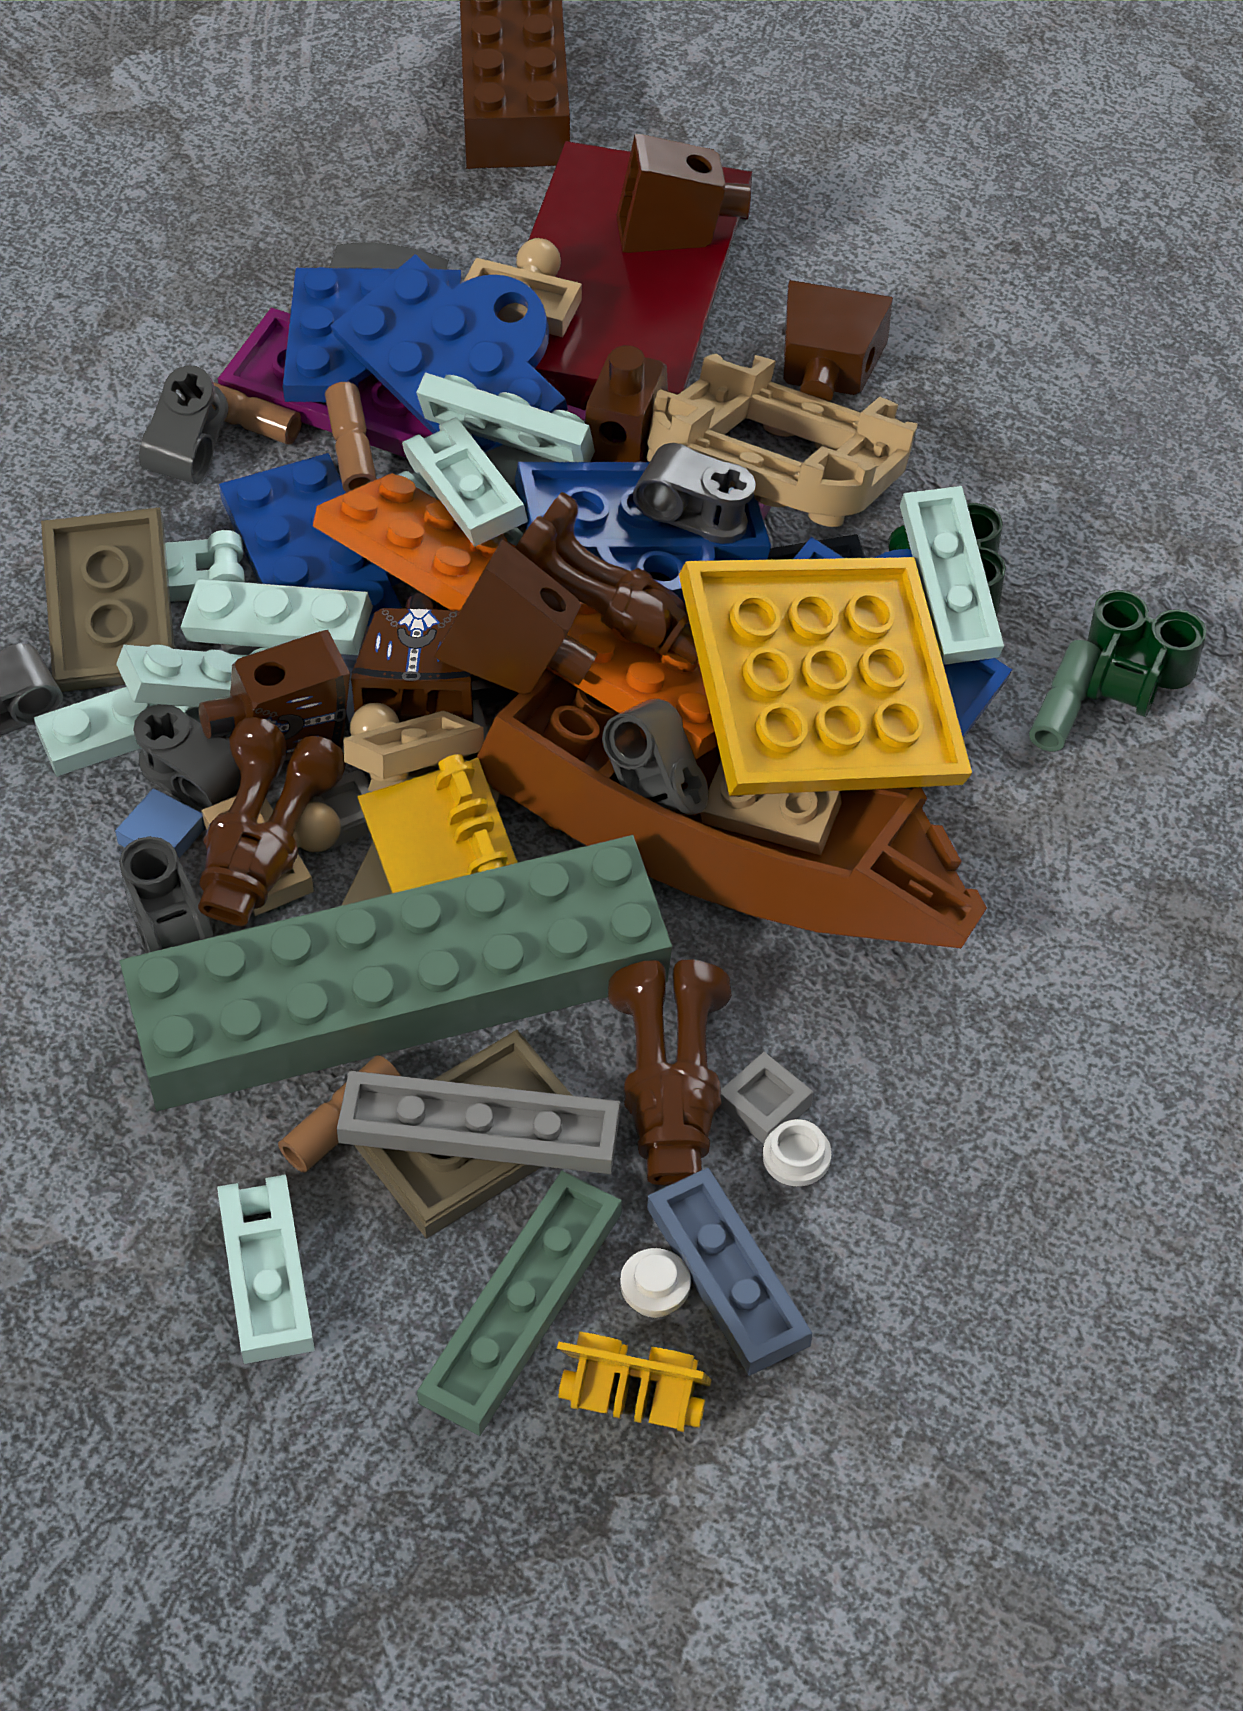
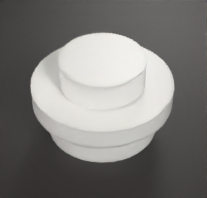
M801 1119L789 1120L780 1124L766 1138L763 1147V1162L769 1174L777 1181L789 1186H807L820 1180L828 1171L831 1162V1146L826 1136L815 1124Z
M661 1248L642 1250L631 1256L623 1266L620 1278L622 1295L634 1310L644 1316L659 1318L671 1314L684 1304L690 1292V1272L684 1261L669 1250Z

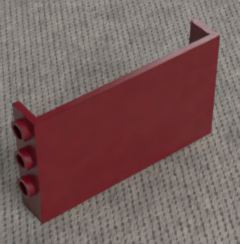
M565 141L528 240L543 238L556 246L560 254L561 264L555 277L581 283L582 300L564 336L559 337L549 334L546 352L534 369L566 399L567 405L586 411L588 399L608 354L619 346H634L643 352L644 357L660 360L667 365L668 392L678 395L687 387L739 219L748 220L750 209L746 218L718 216L712 243L706 247L633 253L622 252L616 214L631 152ZM722 167L725 183L748 184L751 192L752 171Z

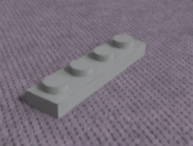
M349 1071L337 1125L338 1143L611 1174L620 1117V1101Z

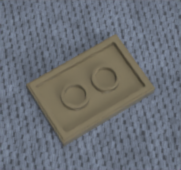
M160 507L41 521L52 677L61 692L126 685L116 665L123 645L146 647L164 645L175 649L164 522Z
M518 1030L513 1031L433 1079L572 1096ZM354 1145L426 1239L543 1167Z

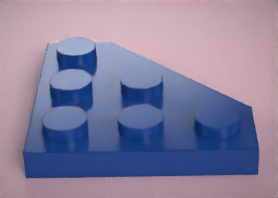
M296 268L283 378L285 402H326L325 392L331 385L339 382H350L358 387L360 381L372 374L334 336L330 325L397 269ZM432 269L451 289L462 283L461 270Z

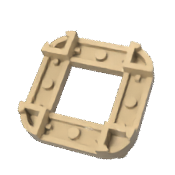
M718 354L709 355L704 358L700 379L678 395L662 389L657 392L647 435V445L649 447L647 460L649 462L657 449L662 445L668 443L683 444L693 451L746 468L754 476L756 482L754 498L758 502L771 507L788 506L808 512V517L813 522L828 527L841 526L846 515L857 514L865 510L905 472L917 429V423H903L896 419L898 404L882 397L877 398L860 413L771 382L776 361L757 355L754 357L752 368L724 361ZM745 418L762 423L763 428L772 434L785 437L796 435L813 441L818 450L802 463L731 438L725 434ZM731 481L729 487H735V483Z

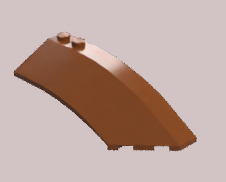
M545 669L530 694L519 693L496 715L476 757L480 761L487 783L494 790L504 796H509L537 814L549 826L565 832L587 846L634 835L648 877L687 894L751 916L818 933L961 949L987 909L978 890L966 889L956 872L962 861L943 826L930 824L922 809L927 801V797L921 787H913L912 790L888 788L840 791L842 804L821 855L702 823L700 813L689 816L681 812L675 813L652 802L650 798H645L620 785L602 740L605 725L609 719L620 713L548 669ZM640 727L641 734H642V736L644 737V739L647 741L646 734L644 733L643 729ZM718 746L695 759L705 776L708 790L721 761ZM687 783L681 784L682 789L688 787Z

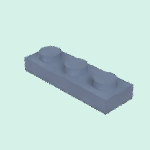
M709 1167L648 1195L647 1209L672 1251L684 1261L690 1272L691 1282L749 1376L811 1346L812 1331Z

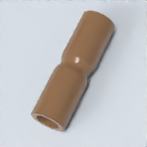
M213 382L214 386L218 387L227 398L229 408L224 422L233 425L240 424L246 430L288 445L295 441L302 424L299 412L257 397H247L243 392Z
M350 382L333 384L326 390L325 398L332 434L336 440L335 450L342 486L345 492H349L377 480L370 443L366 437L367 428L359 389Z
M376 1055L358 1071L401 1076L387 1059ZM346 1083L334 1092L329 1102L321 1104L278 1142L283 1156L300 1172L306 1173L338 1144L337 1125Z

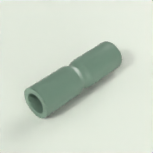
M1075 640L1069 644L1052 681L1051 690L1046 694L1029 732L1030 740L1038 748L1049 752H1056L1064 747L1080 711L1081 701L1087 695L1094 669L1102 653L1095 644L1086 640Z

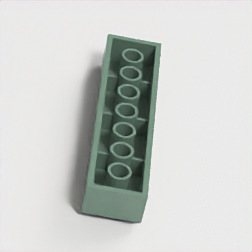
M634 835L149 952L119 961L157 1112L607 998L611 976L619 969L637 962L659 961L665 968L666 982H668L672 944Z

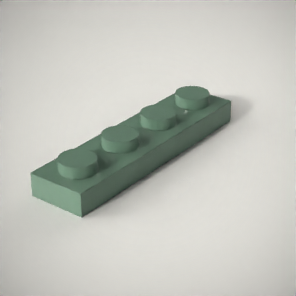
M564 1171L560 1172L418 1388V1404L481 1436L621 1216V1199Z

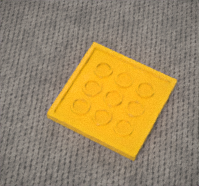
M915 557L685 562L679 573V578L729 796L963 785L972 775Z

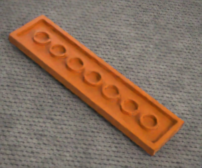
M393 473L317 505L313 527L449 610H457L458 612L501 540L511 544L501 534L474 547L441 501L417 488L410 479ZM580 602L581 607L567 635L596 651L597 656L579 685L549 667H546V669L618 713H622L649 699H661L669 702L677 709L682 718L683 729L695 759L718 746L699 661L697 660L693 665L672 650L664 656L654 651L655 648L640 643H632L622 637L619 631L611 629L600 621L602 614Z

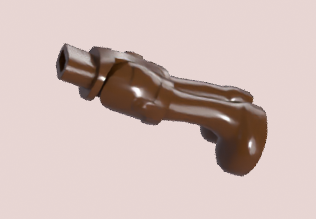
M561 492L543 517L537 516L515 548L578 598L579 602L588 605L602 614L600 621L609 628L619 631L620 635L628 641L655 648L654 651L664 656L672 650L694 665L698 657L688 613H685V603L674 592L654 580L651 574L645 570L637 568L629 571L610 564L595 556L581 545L574 535V526L579 506L575 499Z
M257 717L244 718L239 721L229 738L231 754L241 771L240 787L228 813L220 814L210 823L206 836L203 839L206 845L207 856L205 870L202 872L199 883L204 892L198 904V909L205 916L236 926H244L248 923L253 909H258L265 905L268 893L282 874L293 868L298 855V845L293 834L301 814L314 797L328 792L340 782L346 767L344 753L335 743L317 736L303 738L298 742L287 767L285 784L273 813L268 821L257 823L267 793L277 779L284 764L287 749L285 737L281 730L268 720Z
M695 959L680 960L673 968V992L677 1005L676 1062L673 1064L667 1063L665 1050L663 1005L666 998V972L664 966L657 960L637 962L619 969L609 980V1002L617 1011L633 1016L636 1035V1070L630 1073L625 1080L623 1090L624 1107L633 1116L639 1138L637 1142L639 1155L647 1160V1180L655 1185H671L702 1170V1158L709 1153L710 1139L708 1137L713 1113L721 1105V1084L718 1075L708 1069L706 1025L708 1014L722 1009L729 1002L732 996L730 977L718 966Z

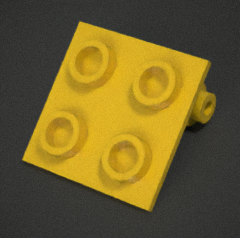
M462 754L451 755L438 762L440 768L438 771L357 797L392 893L518 863L478 758L465 762Z
M579 1332L577 1345L558 1341V1350L572 1358L579 1359L577 1372L563 1371L558 1398L571 1401L572 1409L579 1410L580 1408L607 1414L615 1375L618 1373L620 1378L613 1409L614 1418L621 1419L632 1376L641 1378L634 1422H643L652 1381H655L657 1383L648 1423L674 1428L680 1432H685L686 1425L700 1428L705 1408V1399L693 1397L695 1384L710 1387L711 1379L705 1372L697 1370L699 1360L694 1359L693 1355L651 1347L649 1360L626 1355L628 1345L622 1344L621 1340L586 1332Z

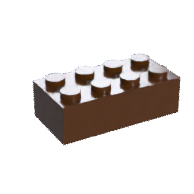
M460 0L466 169L556 166L565 141L570 142V109L562 0Z

